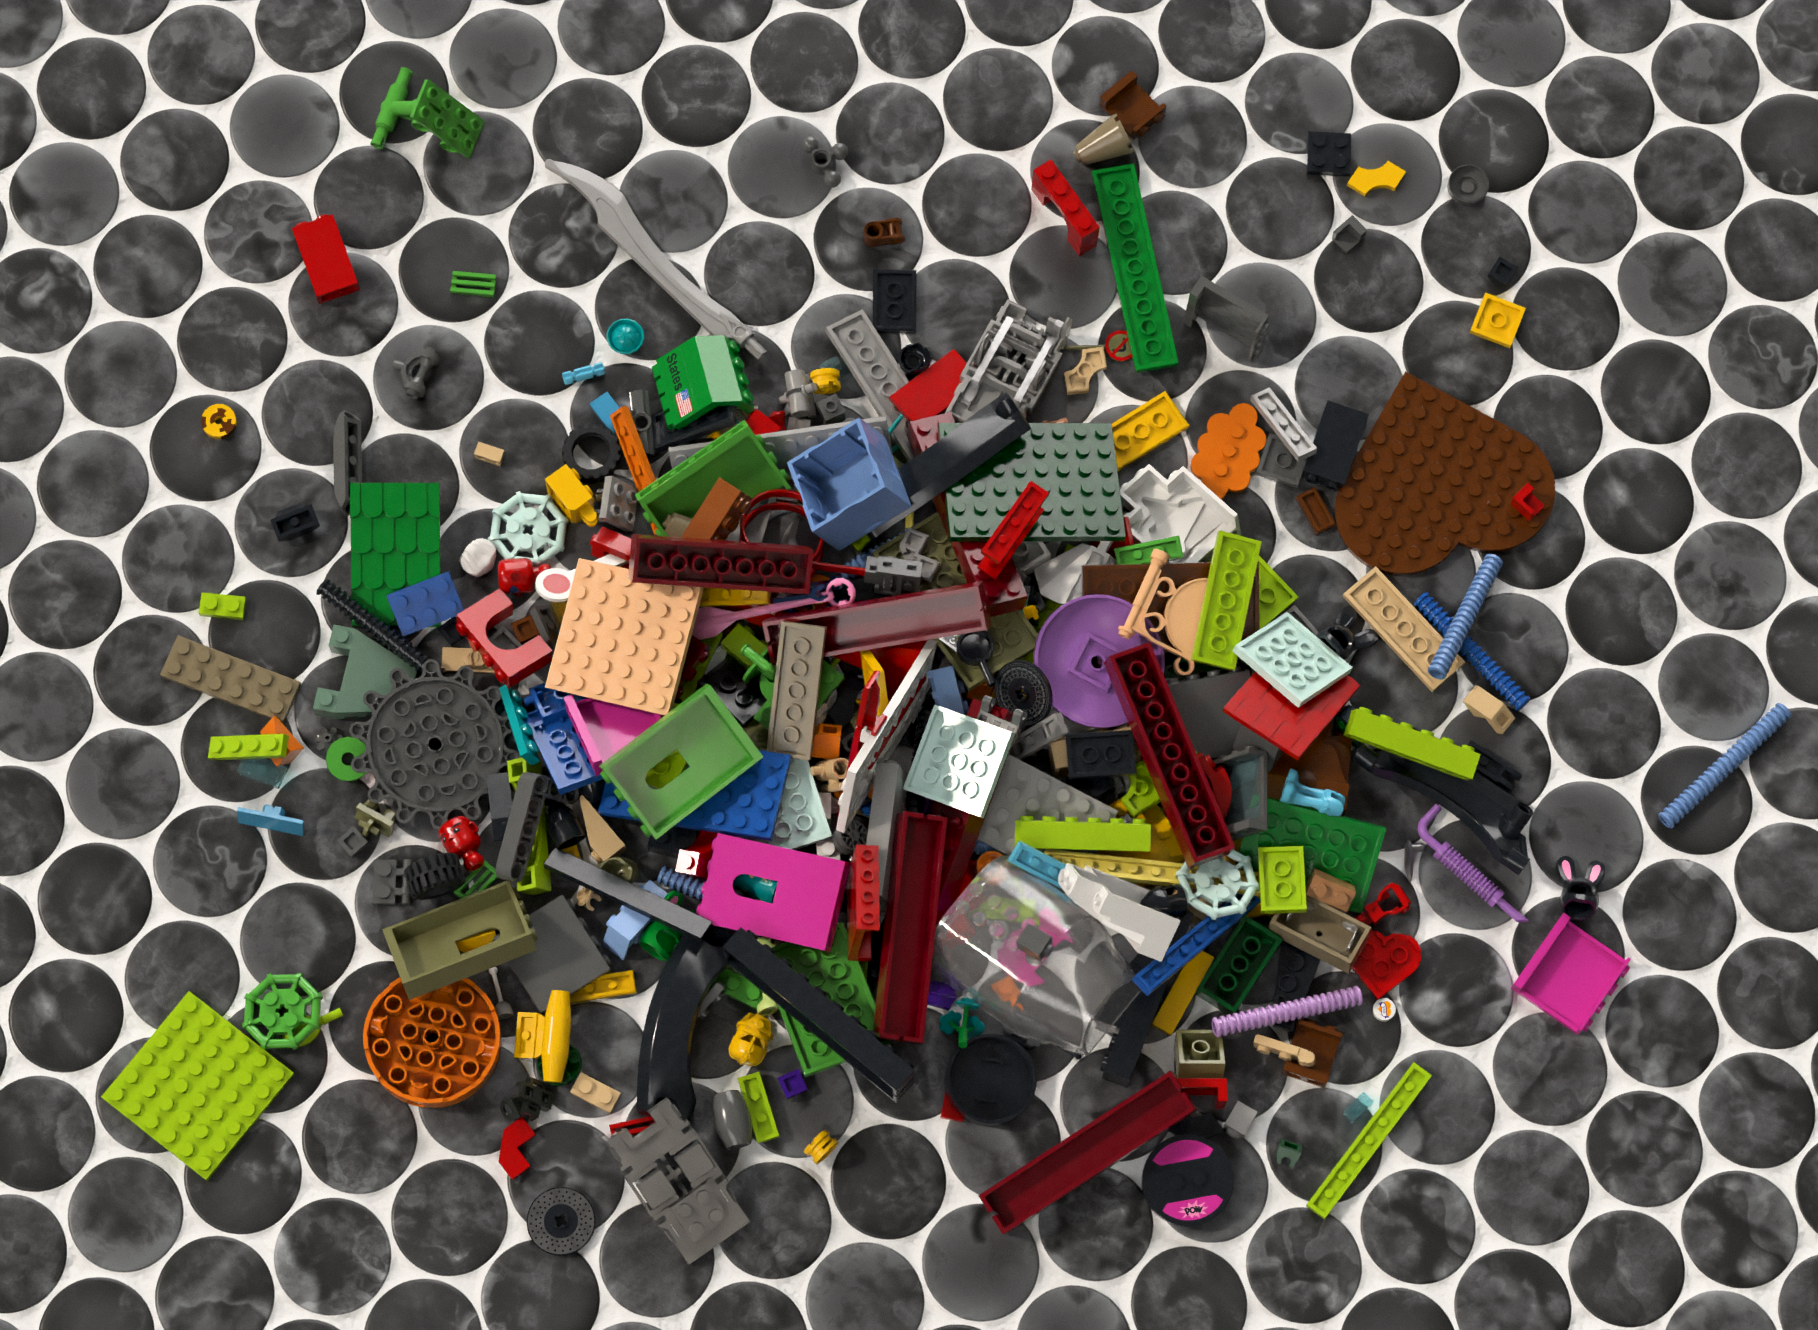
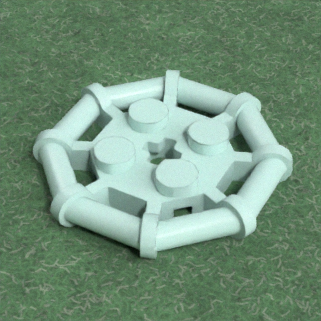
M518 491L516 495L497 509H493L492 525L488 540L504 559L528 558L533 562V567H539L560 551H564L566 527L569 519L563 515L548 494L543 496ZM523 502L541 505L538 509L532 507L525 508ZM519 503L520 509L510 517L505 514ZM546 507L556 520L549 521L543 512ZM501 519L507 522L506 533L499 534ZM526 526H528V527H530V526L534 527V528L532 529L533 534H532V535H530L529 533L523 534V532H524V530H525L524 527H526ZM558 527L556 541L550 539L551 528ZM508 540L514 548L513 551L510 553L501 541ZM546 545L551 546V548L538 557L537 552ZM526 551L532 553L533 558L517 556V554Z
M1233 850L1226 856L1238 862L1235 866L1223 860V857L1199 865L1200 867L1196 874L1189 873L1190 869H1188L1185 861L1180 870L1176 872V878L1185 892L1187 906L1190 905L1205 913L1212 920L1237 913H1245L1255 892L1260 889V884L1256 880L1251 865L1252 859L1249 856H1244ZM1242 868L1248 882L1241 881L1239 870ZM1212 878H1220L1223 884L1214 885ZM1188 881L1194 882V885L1196 884V893L1192 894ZM1239 889L1246 890L1241 900L1238 901L1235 896ZM1199 898L1204 899L1205 901L1211 903V904H1212V907L1209 906V905H1207V904H1205V903H1203L1202 901H1200V900H1198V899H1199ZM1227 901L1226 903L1230 902L1232 904L1231 906L1218 908L1221 902Z

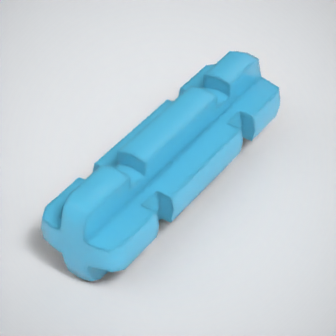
M599 362L595 363L592 367L588 365L574 369V372H563L562 377L565 385L574 383L573 381L575 380L579 382L593 378V375H604L605 369L603 363Z

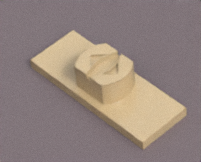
M443 647L441 668L444 667L445 672H457L461 666L466 665L470 666L474 673L495 674L491 667H487L484 664L478 651L475 652L472 648Z

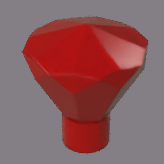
M773 411L768 418L786 431L784 426L785 411Z

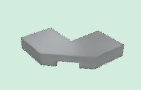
M908 527L899 545L904 560L915 559L923 562L921 580L931 584L940 566V562L921 555L929 540V535Z

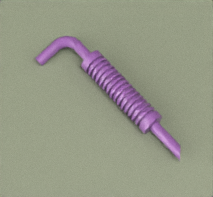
M1435 804L1420 819L1417 829L1420 838L1436 851L1433 857L1437 860L1440 859V863H1444L1443 866L1447 865L1446 868H1450V872L1454 871L1453 874H1457V878L1461 877L1460 880H1464L1463 883H1467V887L1471 886L1470 889H1474V893L1478 892L1477 895H1481V899L1485 898L1484 901H1488L1487 904L1493 908L1497 904L1516 922H1528V919L1502 898L1505 892L1501 888L1498 890V886L1495 887L1494 882L1491 884V880H1487L1488 877L1484 878L1485 875H1481V871H1477L1478 868L1474 869L1475 866H1471V862L1467 863L1468 860H1464V856L1460 857L1461 854H1457V850L1453 851L1454 848H1450L1451 845L1445 841L1441 845L1430 835L1427 827L1442 810L1438 804Z

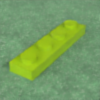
M286 734L211 737L208 758L213 761L286 758L289 736Z

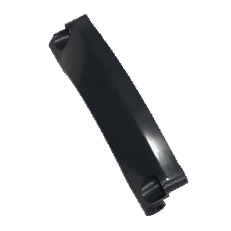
M1007 392L977 411L946 436L898 468L912 507L866 534L870 541L952 486L1031 429V426Z
M712 925L701 943L683 934L670 955L654 991L643 1030L638 1064L636 1110L640 1115L651 1116L647 1110L667 1097L681 1113V1119L683 1121L687 1119L691 1124L696 1106L690 1070V1048L693 1028L706 993L716 978L730 966L724 960L723 946L737 932L736 930Z

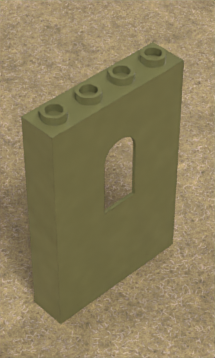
M505 881L382 929L409 1000L537 950L534 941L538 940L534 927H532L529 915L525 914L527 911L519 892H517V887L512 888L510 881ZM490 929L500 931L499 938L494 942L460 955L456 942Z

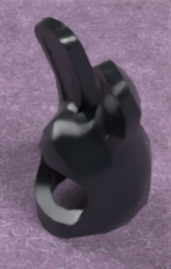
M1347 606L1339 612L1334 625L1326 627L1316 635L1343 660H1346L1354 650L1372 647L1378 641V634L1373 629H1366L1353 636L1348 628L1357 619V611L1351 606Z

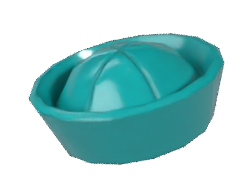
M628 318L613 322L606 334L610 348L624 355L637 351L644 341V331L641 325Z

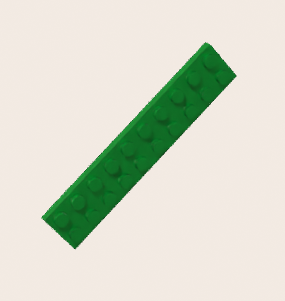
M1134 163L1092 171V179L1135 373L1178 366L1179 362Z

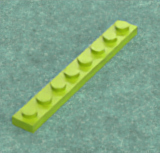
M1413 1062L1306 1206L1322 1219L1327 1217L1432 1076Z

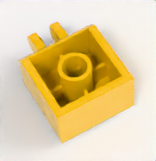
M565 464L545 479L547 493L571 523H578L583 520L588 527H596L598 517L594 510L593 503L595 500L592 497L594 494L587 484L582 485L578 472L574 468L570 469Z

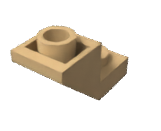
M1477 685L1474 686L1463 700V703L1474 716L1485 718L1498 734H1503L1515 719L1503 702Z

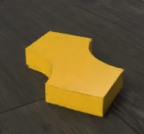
M1387 161L1380 168L1371 170L1358 166L1348 181L1347 186L1364 197L1372 190L1378 188L1395 191L1405 176L1406 171L1390 161Z

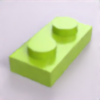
M202 592L199 615L244 620L247 599L244 596Z

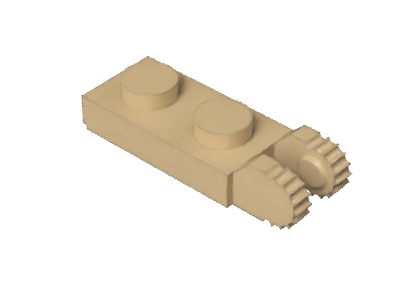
M1259 1034L1255 1036L1254 1047L1262 1054L1269 1055L1271 1052L1279 1055L1278 1057L1285 1061L1294 1059L1298 1061L1300 1066H1306V1068L1312 1067L1315 1064V1054L1311 1051L1309 1052L1298 1046Z

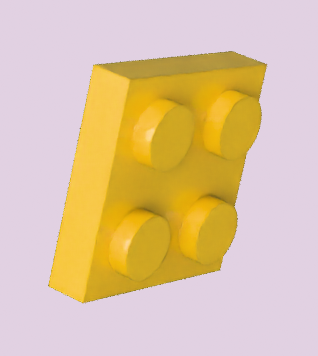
M1485 293L1470 334L1510 349L1526 308Z

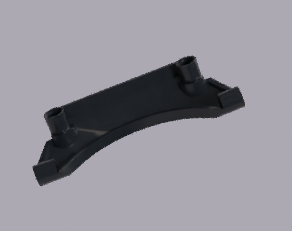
M1362 744L1354 755L1352 761L1374 776L1411 788L1447 809L1478 836L1495 860L1517 875H1520L1529 862L1526 837L1520 832L1532 817L1533 810L1477 771H1475L1472 780L1466 781L1376 747L1366 746L1365 744Z

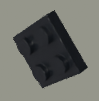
M1308 131L1307 174L1350 176L1351 133Z

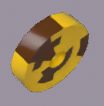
M214 404L209 406L202 414L201 424L204 432L209 437L224 439L235 431L237 419L234 411L229 406ZM217 419L223 420L221 424L215 423Z

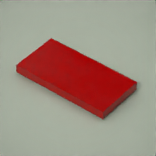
M953 349L893 393L889 400L909 423L910 421L939 415L948 408L958 384L962 383L959 379L967 363Z

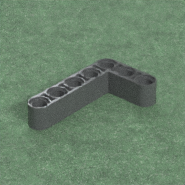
M531 772L522 773L517 784L495 868L498 878L512 882H520L524 878L545 799L572 805L579 798L578 789L560 795L551 777Z

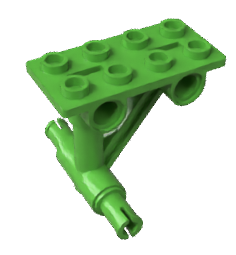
M401 67L396 82L390 86L385 100L381 103V111L375 123L377 129L370 145L377 149H383L388 134L393 132L398 118L401 117L411 120V125L415 129L431 132L440 138V147L444 150L460 153L464 157L470 158L484 125V120L429 79L424 81L417 99L405 101L408 95L407 87L413 71Z

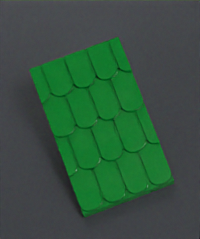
M350 483L352 599H356L359 605L363 604V608H368V612H373L374 617L378 616L381 622L385 621L386 626L390 625L391 628H399L386 595L441 574L440 484ZM352 620V627L360 628L361 625H356L355 621ZM441 622L427 628H439Z

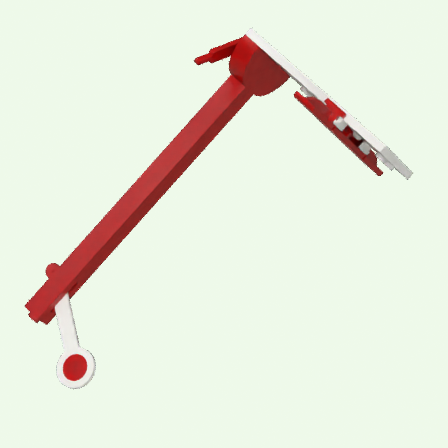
M602 526L597 534L594 533L590 540V545L592 546L591 556L598 558L594 561L629 569L631 538ZM559 568L542 571L537 576L535 582L537 593L548 601H567L576 569L569 572ZM770 597V604H773V597ZM763 605L717 606L716 608L736 612ZM782 610L745 618L744 620L763 627L762 622L768 617L790 613ZM930 639L870 649L884 670L887 698L890 702L883 714L878 716L877 712L880 702L878 680L880 671L876 670L862 691L846 778L841 786L843 793L838 801L840 808L836 830L845 833L874 785L877 762L884 763V760L890 759L920 710L922 703L925 701L929 683L927 671L932 669L937 641ZM860 651L833 656L862 669Z

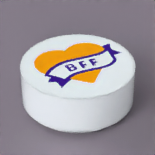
M1381 998L1373 1005L1372 1012L1377 1020L1386 1022L1393 1018L1396 1007L1390 999Z

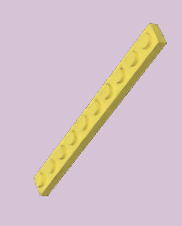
M1056 849L1044 850L1045 854L1064 864L1069 863L1082 869L1085 866H1089L1127 882L1161 886L1180 885L1179 880L1176 878V872L1180 870L1183 863ZM1200 866L1191 868L1189 873L1196 874ZM1239 870L1241 881L1248 882L1244 870ZM1254 871L1256 880L1259 883V872ZM1212 878L1214 885L1223 884L1220 878ZM1188 881L1191 889H1197L1194 882ZM1239 889L1237 894L1244 895L1246 890ZM1260 889L1255 892L1254 896H1260Z

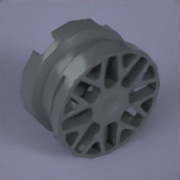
M852 820L845 833L835 829L833 833L834 846L844 855H853L856 845H866L867 829L859 821Z

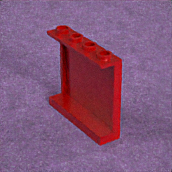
M856 845L847 879L848 961H870L871 931L880 930L879 845Z

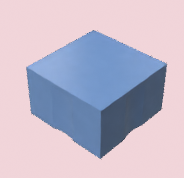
M861 418L855 419L833 433L824 442L812 446L787 462L795 486L801 494L803 508L812 532L838 551L912 507L886 437Z

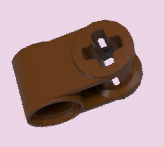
M890 218L868 222L863 232L864 243L867 246L875 247L897 245L905 242V236L902 235L901 229L902 219ZM874 231L878 236L871 237L868 233Z

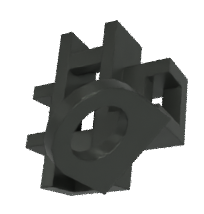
M533 1077L526 1078L525 1081L515 1083V1086L519 1087L518 1094L512 1095L500 1102L501 1113L508 1120H514L527 1114L530 1116V1121H534L539 1118L540 1110L547 1112L551 1109L554 1093L545 1090V1082ZM505 1104L511 1108L512 1115L507 1113Z

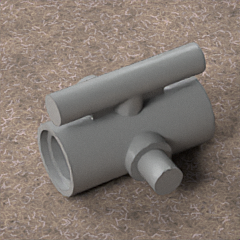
M800 369L786 372L784 375L787 391L779 397V402L782 405L789 404L791 417H817L812 393L817 390V386L814 382L811 383L810 375H805V371Z

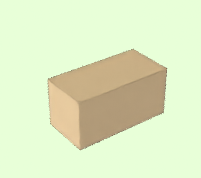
M478 442L474 452L476 459L500 467L505 456L503 449Z

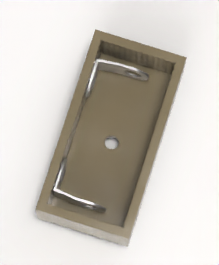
M1307 895V912L1275 913L1270 921L1269 930L1281 937L1283 941L1348 974L1370 938V926ZM1320 932L1322 936L1318 937L1316 933Z

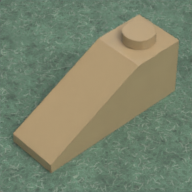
M583 795L580 796L579 800L592 851L590 853L591 857L597 864L609 858L618 857L626 851L625 844Z

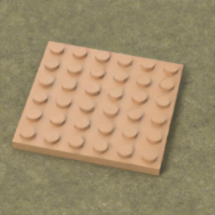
M579 558L545 688L665 716L673 709L704 587L632 583L628 579L629 569Z

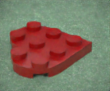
M1371 930L1370 938L1352 970L1376 1000H1378L1416 971L1421 961V948L1410 935L1393 933L1385 937L1379 931Z

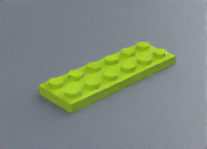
M1221 530L1217 532L1191 661L1230 671L1235 670L1238 656L1233 652V649L1242 639L1262 541Z

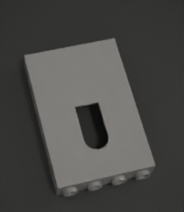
M884 760V763L877 762L866 845H879V916L884 917L886 915L896 815L906 810V797H908L906 794L907 790L903 789L907 774L893 760Z

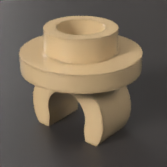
M585 887L576 896L578 898L577 904L579 906L584 905L587 910L591 911L594 908L590 905V900L594 898L596 901H601L599 895L594 894L593 891Z

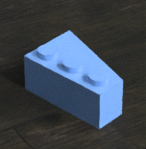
M651 880L644 886L642 884L639 886L663 899L668 894ZM622 905L620 908L621 912L617 916L613 914L607 921L606 925L608 928L602 945L623 961L627 957L629 947L633 943L637 944L639 942V936L643 930L654 920Z

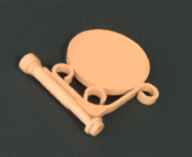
M1153 549L1150 556L1151 564L1135 597L1125 625L1118 627V635L1130 640L1131 636L1137 633L1151 643L1179 656L1174 660V671L1181 676L1189 675L1194 670V661H1191V655L1208 578L1188 581L1176 589L1173 580L1169 577L1159 578L1162 571L1161 568L1167 564L1170 555L1159 549ZM1161 581H1166L1169 584V591L1167 593H1162L1160 590L1156 591ZM1155 592L1160 597L1170 596L1165 607L1164 617L1157 612L1146 614ZM1155 616L1158 618V628H1150L1148 631L1152 633L1159 632L1165 627L1167 637L1175 649L1154 639L1148 633L1145 627L1146 617ZM1181 658L1189 663V668L1186 672L1181 671L1179 668Z

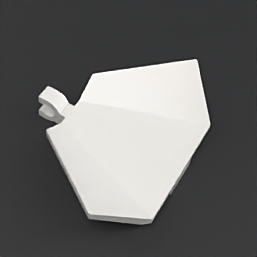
M1101 541L1097 548L1082 543L1034 568L1041 595L1060 605L1082 597V565L1117 564L1116 559L1106 553L1113 541Z

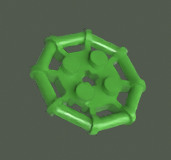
M299 972L297 974L277 975L269 973L259 985L244 996L246 1000L242 1027L256 1039L264 1050L268 1048H293L295 1050L301 1042L321 1026L319 1021L321 1000L323 999L322 993L317 992L304 978V975ZM293 983L291 989H278L276 984ZM271 986L273 991L267 993L263 1000L258 999ZM299 987L309 995V998L303 1000L298 995ZM254 1004L260 1006L259 1018L253 1020ZM309 1005H312L311 1019L306 1018V1009ZM282 1007L289 1010L288 1013H284V1017H280V1014L277 1013ZM263 1024L269 1030L267 1036H264L257 1026ZM306 1024L307 1026L294 1037L293 1033L296 1031V1028L299 1025ZM275 1035H288L289 1039H274Z

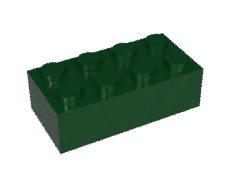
M1244 915L1197 987L1195 995L1225 1014L1232 1016L1233 1013H1237L1283 939Z

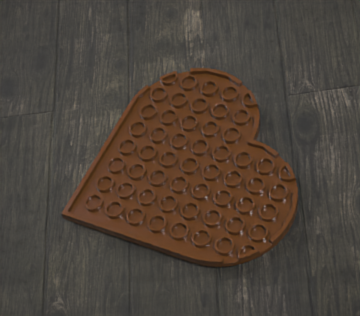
M1405 371L1352 462L1344 487H1339L1335 500V523L1339 536L1347 546L1348 551L1361 563L1371 569L1376 566L1385 574L1413 575L1425 572L1429 568L1443 562L1453 552L1457 544L1480 552H1502L1516 548L1518 545L1532 539L1542 529L1552 511L1555 499V479L1546 456L1528 437ZM1527 483L1534 488L1532 494L1544 504L1543 509L1530 522L1510 504L1512 498Z

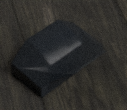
M298 503L278 511L276 518L270 520L279 542L293 540L309 534L320 527L312 504L304 506Z

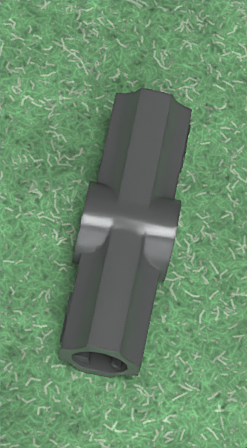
M648 390L629 392L631 415L635 426L639 420H646L648 422L645 428H638L636 426L647 458L655 456Z

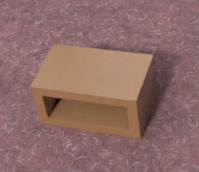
M1313 868L1306 883L1307 896L1344 912L1348 911L1356 894L1354 885Z

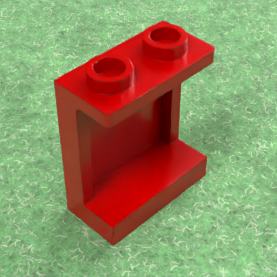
M1177 1078L1184 1088L1180 1091L1181 1093L1185 1092L1188 1095H1214L1215 1109H1224L1227 1103V1078Z

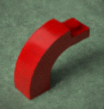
M1200 752L1197 755L1209 779L1210 788L1224 819L1232 799L1230 779L1222 765L1214 770L1213 767L1216 764L1210 756L1204 757Z

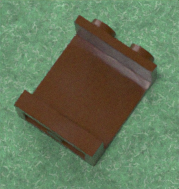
M1131 70L1100 96L1099 105L1110 116L1117 113L1119 118L1115 119V121L1120 120L1126 133L1135 140L1138 136L1143 137L1147 134L1151 125L1154 123L1158 124L1165 118L1166 105L1163 103L1159 106L1136 83L1137 75Z
M1309 1018L1299 1019L1291 1045L1313 1052L1315 1054V1064L1312 1067L1306 1068V1066H1300L1297 1060L1285 1061L1281 1074L1325 1088L1343 1033L1338 1032L1339 1029L1333 1026H1319L1316 1021Z

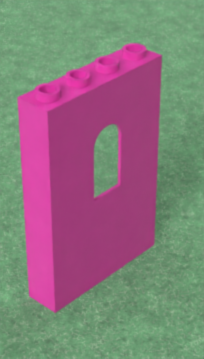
M718 833L717 838L715 837L712 842V860L710 859L707 864L708 877L707 881L702 885L701 893L703 898L697 907L696 914L711 921L712 925L737 931L741 927L745 931H752L755 935L831 952L851 863ZM741 874H747L778 881L773 903L737 895L733 889L734 880Z

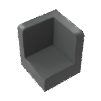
M1352 215L1333 232L1332 240L1345 253H1348L1365 238L1367 229Z

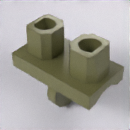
M369 799L364 804L359 803L356 807L357 812L354 819L358 820V825L364 828L362 835L367 837L370 833L375 835L381 833L389 838L393 833L396 812L386 809L383 815L376 812L379 808L378 803H372Z

